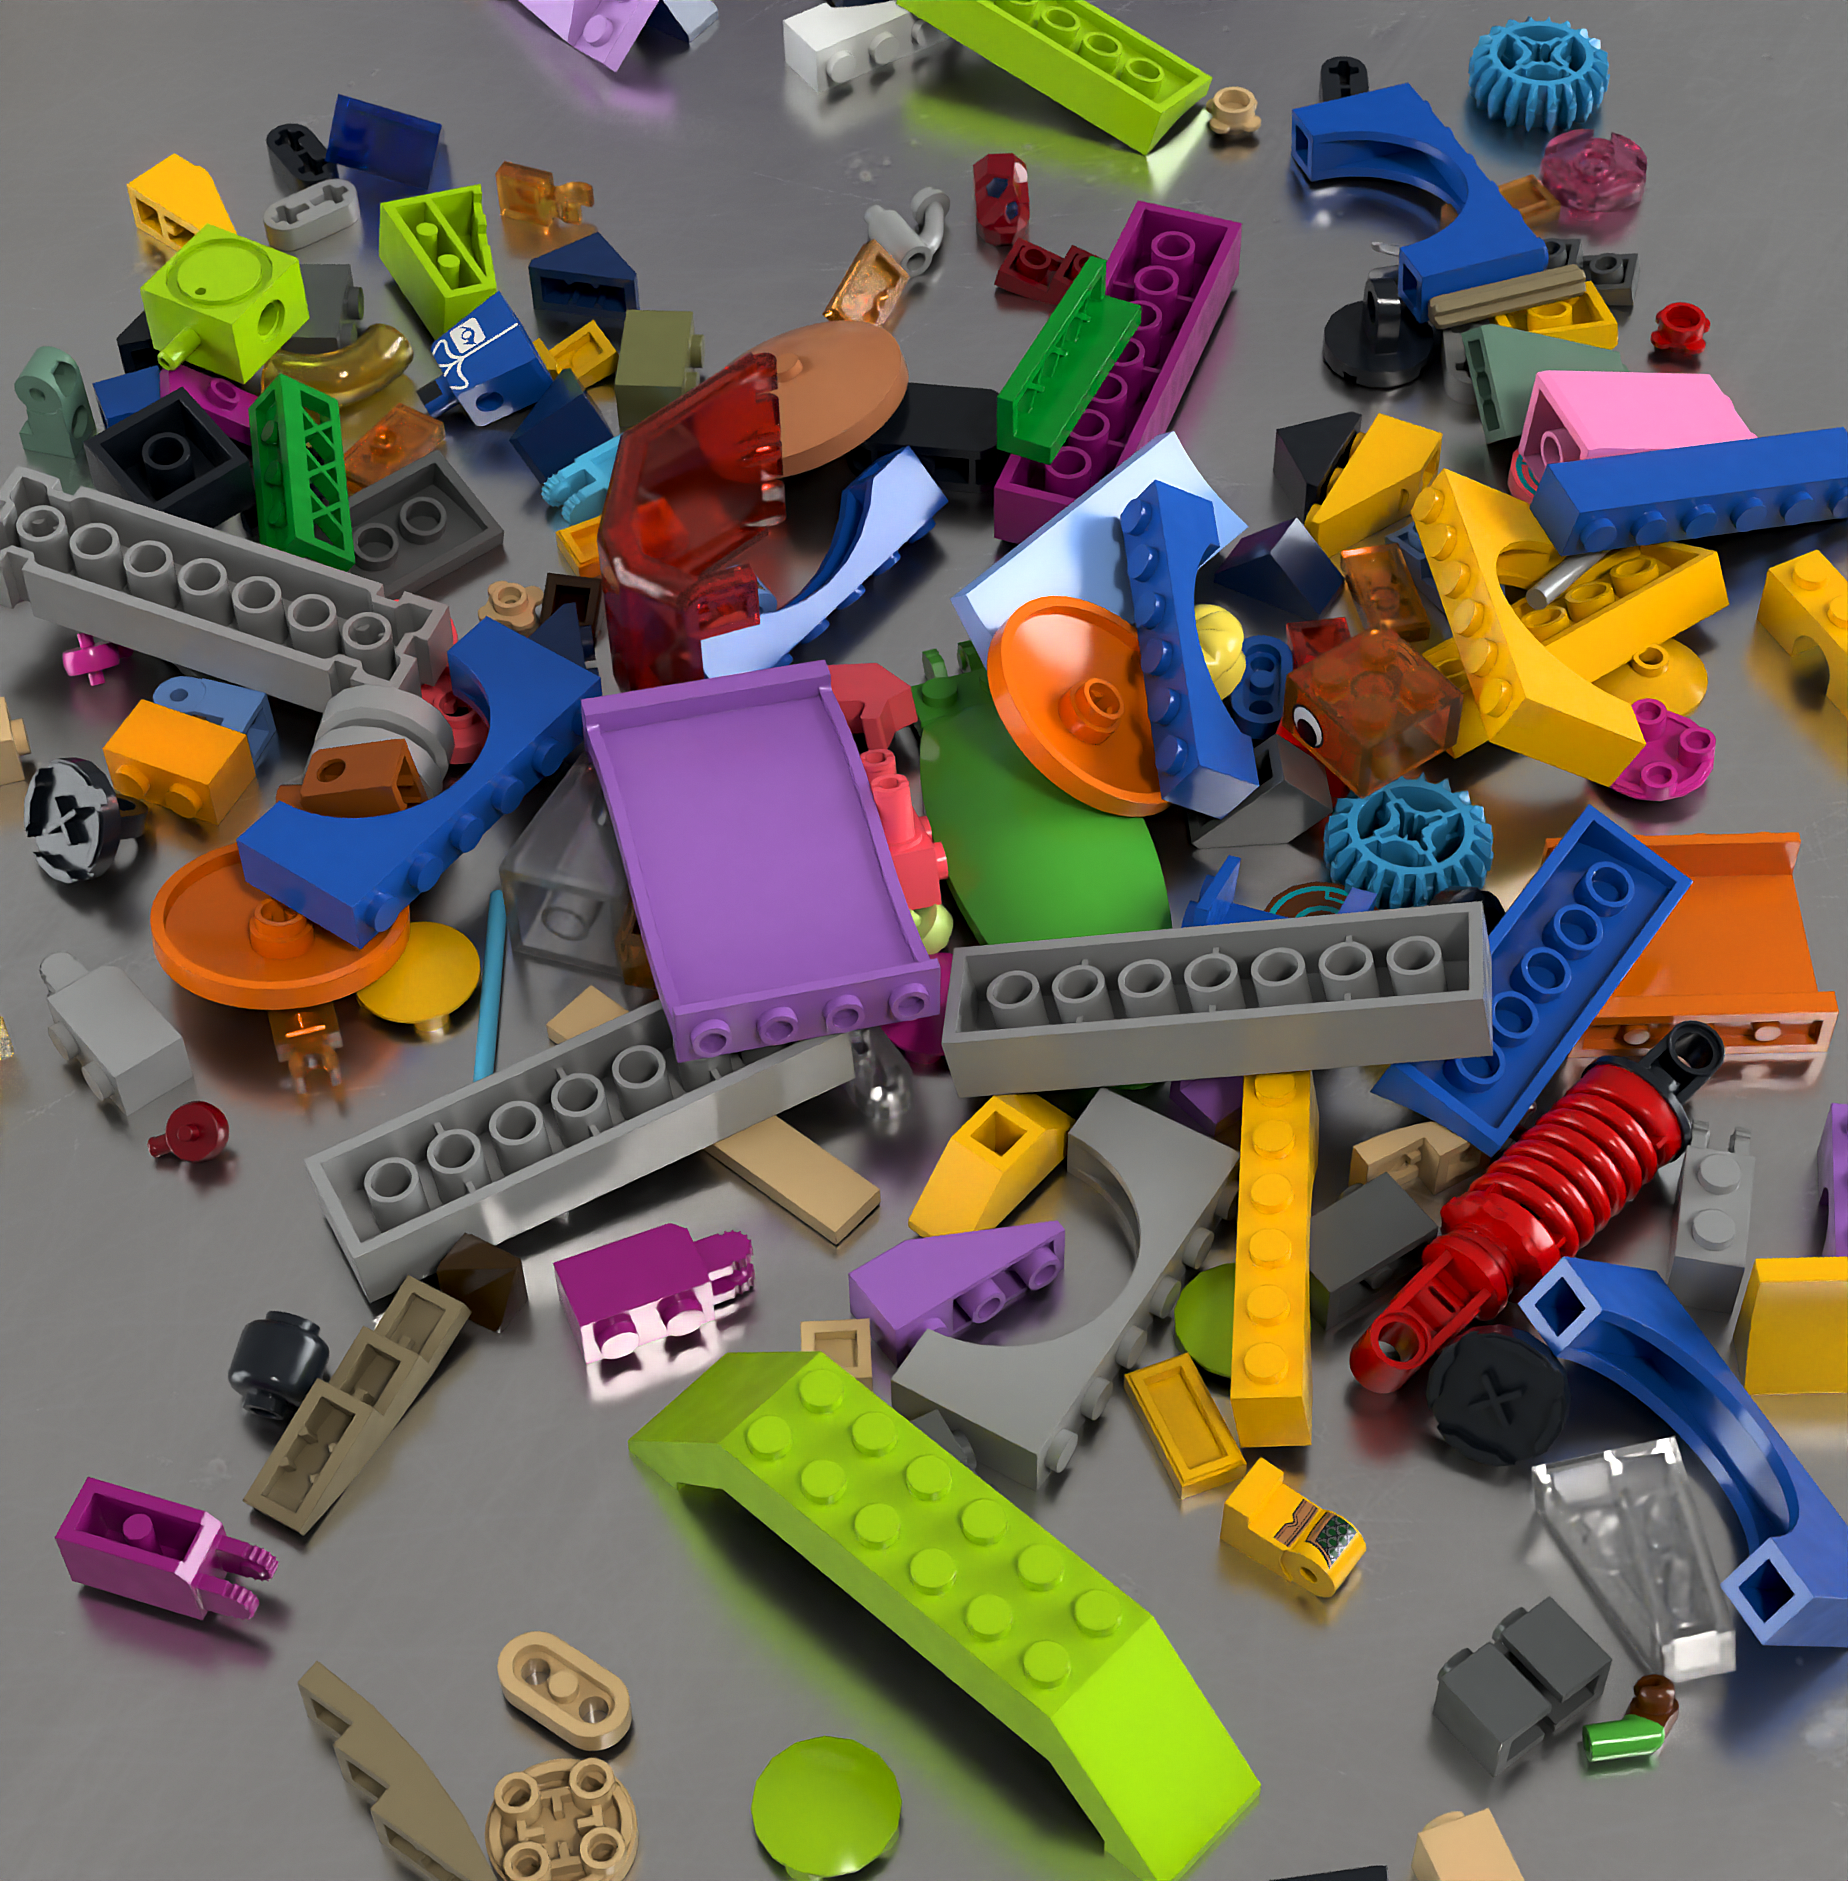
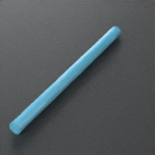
M503 890L492 891L489 899L473 1082L494 1073L509 898L508 893Z

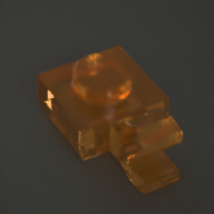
M504 161L495 173L501 216L548 228L555 218H559L569 224H581L583 221L581 205L593 207L595 204L593 187L585 182L575 181L561 186H554L552 172Z

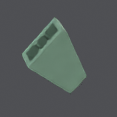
M1492 323L1461 333L1486 444L1522 435L1537 372L1546 370L1629 372L1627 366L1622 364L1620 352Z

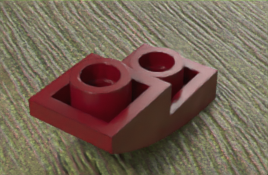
M1018 237L999 268L994 285L1029 299L1058 305L1089 257L1098 256L1072 245L1065 258Z

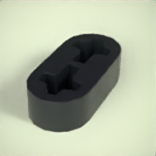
M1338 56L1330 58L1322 64L1319 84L1320 103L1369 92L1367 69L1360 60L1348 56ZM1340 82H1346L1347 85H1340Z
M284 124L272 129L267 135L266 145L271 166L293 193H297L321 181L339 179L335 158L306 126Z

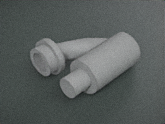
M933 187L923 188L915 194L911 201L913 218L920 226L924 227L923 232L919 235L894 210H884L880 205H873L865 212L864 220L869 225V238L903 276L907 278L919 276L931 264L933 254L942 242L944 218L950 209V199L943 191Z

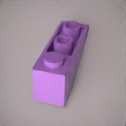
M1055 1220L904 1240L848 1273L850 1312L856 1319L870 1318V1336L895 1367L898 1368L927 1328L950 1337L973 1322L983 1323L988 1321L1002 1309L1005 1303L1028 1289L1037 1290L1049 1284L1058 1275L1060 1270L1064 1268L1065 1229Z

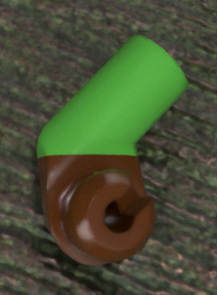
M1645 1675L1635 1683L1633 1687L1635 1697L1630 1702L1621 1720L1583 1725V1745L1588 1761L1597 1762L1648 1755L1657 1751L1663 1745L1678 1718L1679 1702L1674 1698V1684L1662 1675Z

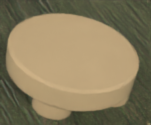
M586 1758L583 1760L554 1759L533 1765L522 1772L507 1774L498 1782L494 1789V1801L488 1812L485 1824L486 1849L492 1870L498 1881H622L634 1862L639 1842L638 1821L631 1796L621 1781L614 1776L612 1768L605 1761L598 1758Z

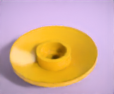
M1670 638L1659 645H1649L1646 647L1649 651L1640 656V651L1633 655V660L1591 683L1612 696L1630 703L1631 706L1634 702L1641 699H1656L1666 706L1667 711L1686 716L1693 712L1703 701L1707 691L1708 676L1701 659L1686 645Z

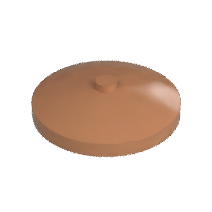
M841 320L803 326L760 343L723 368L708 383L698 397L690 416V433L696 439L695 445L705 464L723 476L739 480L756 481L783 478L806 472L848 453L871 437L888 421L899 407L907 390L909 381L908 367L896 339L889 332L874 324Z

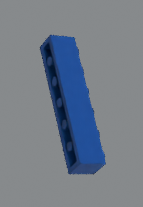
M1844 427L1547 464L1530 505V510L1560 556L1595 553L1605 550L1697 539L1706 536L1747 532L1750 530L1830 519H1843L1848 517V432Z

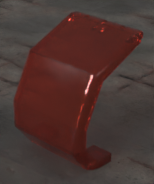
M749 352L629 428L620 436L598 528L597 545L612 671L621 693L704 679L701 640L760 624L757 578L750 564L746 563L720 571L717 570L768 535V526L779 524L786 519L784 483L778 479H773L784 476L782 442L780 440L779 398L773 393H765L778 389L777 359L771 353L765 352L753 355L752 352Z

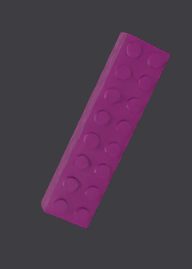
M1137 201L1106 263L1105 295L1141 305V324L1051 465L1015 454L1010 455L994 487V538L1020 544L1153 438L1166 432L1239 275L1242 223Z

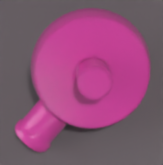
M80 632L77 633L80 647L62 653L63 666L69 676L87 673L90 685L94 686L105 683L102 669L118 665L121 658L132 656L134 650L109 641L95 643L93 636Z

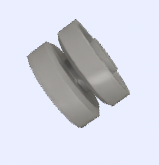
M366 684L344 689L328 700L315 736V743L302 776V784L311 756L319 749L391 739H405L427 797L431 799L439 795L443 789L442 781L449 768L455 747L452 727L437 708L420 696L396 687Z

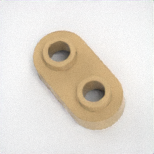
M532 1631L523 1633L508 1642L501 1651L497 1664L498 1676L502 1692L513 1706L579 1749L588 1751L603 1750L613 1746L625 1736L631 1724L632 1709L627 1687L615 1674L557 1636L547 1632ZM536 1672H544L549 1675L545 1682L538 1685L525 1682L528 1676ZM594 1710L607 1713V1716L597 1723H587L583 1720L587 1713Z

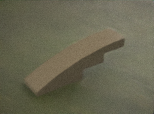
M407 1275L375 1330L373 1331L363 1326L330 1381L327 1383L319 1378L316 1379L242 1501L304 1536L350 1485L395 1428L434 1373L471 1315V1310L464 1303Z
M317 1660L297 1682L307 1715L338 1738L333 1746L343 1778L375 1801L370 1810L380 1842L433 1881H497L465 1817L424 1759L370 1702Z

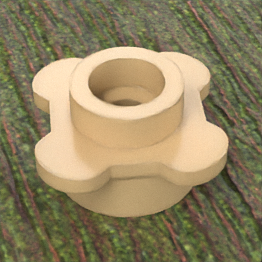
M1226 87L1219 90L1214 95V98L1209 99L1206 103L1207 112L1212 114L1210 129L1216 133L1230 135L1258 130L1261 126V118L1255 115L1257 100L1249 90L1241 87Z
M497 581L488 587V601L486 605L478 609L479 621L488 616L521 635L526 634L535 626V608L542 604L544 596L543 591L539 587L529 586L524 588L520 584L508 583L507 581Z

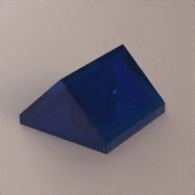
M338 94L325 161L428 191L444 141L445 131L442 124Z

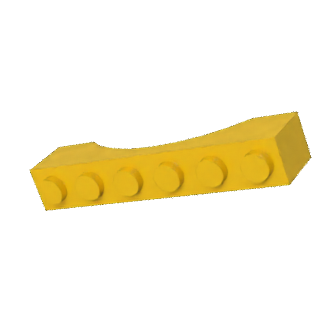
M1312 1070L1244 1075L1230 1389V1401L1241 1448L1312 1445L1313 1380L1310 1336L1309 1245L1312 1191L1315 1173L1318 1168L1319 1110Z

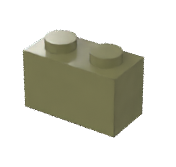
M626 311L615 379L619 427H635L665 411L686 429L689 406H694L697 403L700 392L699 373L694 372V368H703L705 359V339L703 334H695L693 311Z

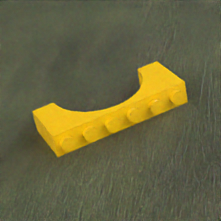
M1443 468L1432 484L1419 493L1410 512L1489 742L1610 787L1646 746L1631 704L1591 684L1550 653L1520 621L1510 607L1499 585L1505 584L1530 590L1559 565L1566 556H1560L1531 512L1530 503Z

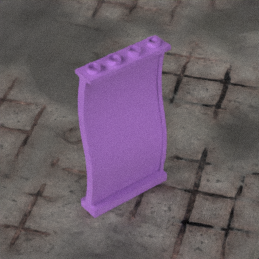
M825 659L581 699L585 751L589 763L593 762L608 806L649 965L673 1035L675 1055L678 1063L837 1033H846L896 1022L911 1021L940 1014L941 967L937 958L930 959L908 908L869 780L848 723L832 691L831 674Z

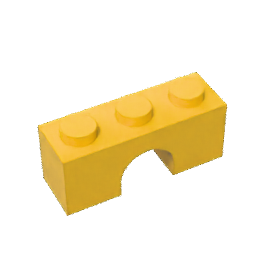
M1816 549L1768 568L1756 619L1790 656L1816 646L1822 649L1830 672L1826 696L1848 719V581Z

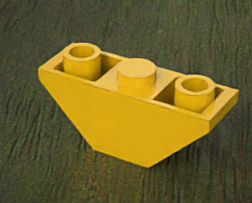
M1037 1094L993 1095L950 1138L908 1219V1228L923 1238L996 1228L1068 1155V1132L1077 1120Z

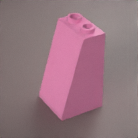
M1546 370L1536 374L1518 452L1540 483L1547 464L1758 437L1750 432L1735 411L1731 399L1722 393L1710 374Z

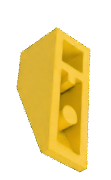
M175 153L126 184L136 226L176 252L207 223L237 234L210 174L203 167L195 166Z

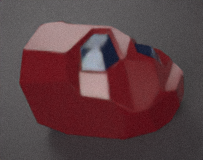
M1014 153L987 154L973 165L976 232L986 243L993 246H1013L1018 237L1023 239L1029 226L1030 212L1026 164Z

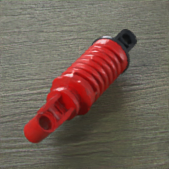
M1692 1020L1684 1021L1677 1024L1638 1063L1612 1055L1601 1056L1592 1061L1584 1069L1581 1079L1570 1087L1565 1095L1551 1106L1548 1112L1539 1117L1534 1126L1525 1131L1516 1143L1507 1148L1502 1157L1488 1167L1485 1174L1474 1180L1467 1192L1459 1197L1454 1196L1442 1207L1440 1211L1442 1220L1440 1227L1441 1236L1436 1237L1423 1250V1268L1388 1303V1307L1353 1345L1350 1351L1349 1364L1355 1379L1372 1392L1390 1393L1398 1390L1435 1353L1437 1355L1441 1353L1449 1341L1457 1337L1473 1319L1482 1321L1494 1319L1506 1307L1507 1302L1518 1304L1563 1256L1575 1258L1578 1250L1587 1246L1591 1242L1593 1235L1603 1230L1607 1226L1609 1219L1619 1214L1623 1210L1625 1203L1638 1195L1641 1186L1649 1183L1655 1177L1659 1168L1676 1161L1686 1151V1147L1690 1144L1691 1130L1683 1106L1714 1075L1724 1062L1725 1047L1718 1033L1705 1023ZM1678 1056L1683 1058L1689 1064L1690 1067L1682 1063ZM1379 1341L1392 1345L1398 1351L1401 1362L1388 1358L1382 1352Z

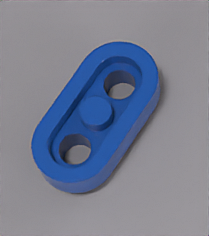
M1258 635L1243 640L1242 651L1245 655L1246 669L1242 680L1231 693L1230 716L1241 733L1251 736L1252 739L1266 740L1276 733L1287 703L1291 701L1293 654L1289 646L1282 640L1272 636Z

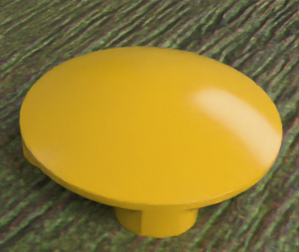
M411 922L409 941L399 960L381 978L355 992L357 1001L361 1007L383 1019L397 1023H412L414 1027L421 1031H435L443 1027L449 1020V1014L462 1006L474 992L481 973L479 955L473 943L463 933L450 926L435 922Z

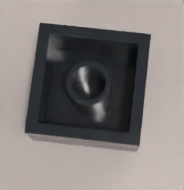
M183 386L83 442L93 485L100 492L210 528H215L256 504L248 458Z

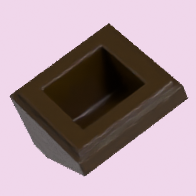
M547 573L539 627L563 604L575 602L579 626L591 625L593 638H597L610 600L611 587L605 579Z

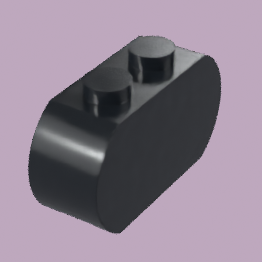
M908 382L907 390L899 407L878 431L862 444L846 453L847 464L858 477L876 459L909 445L940 490L973 493L991 490L995 487L1011 453L997 449V396L999 393L992 389Z

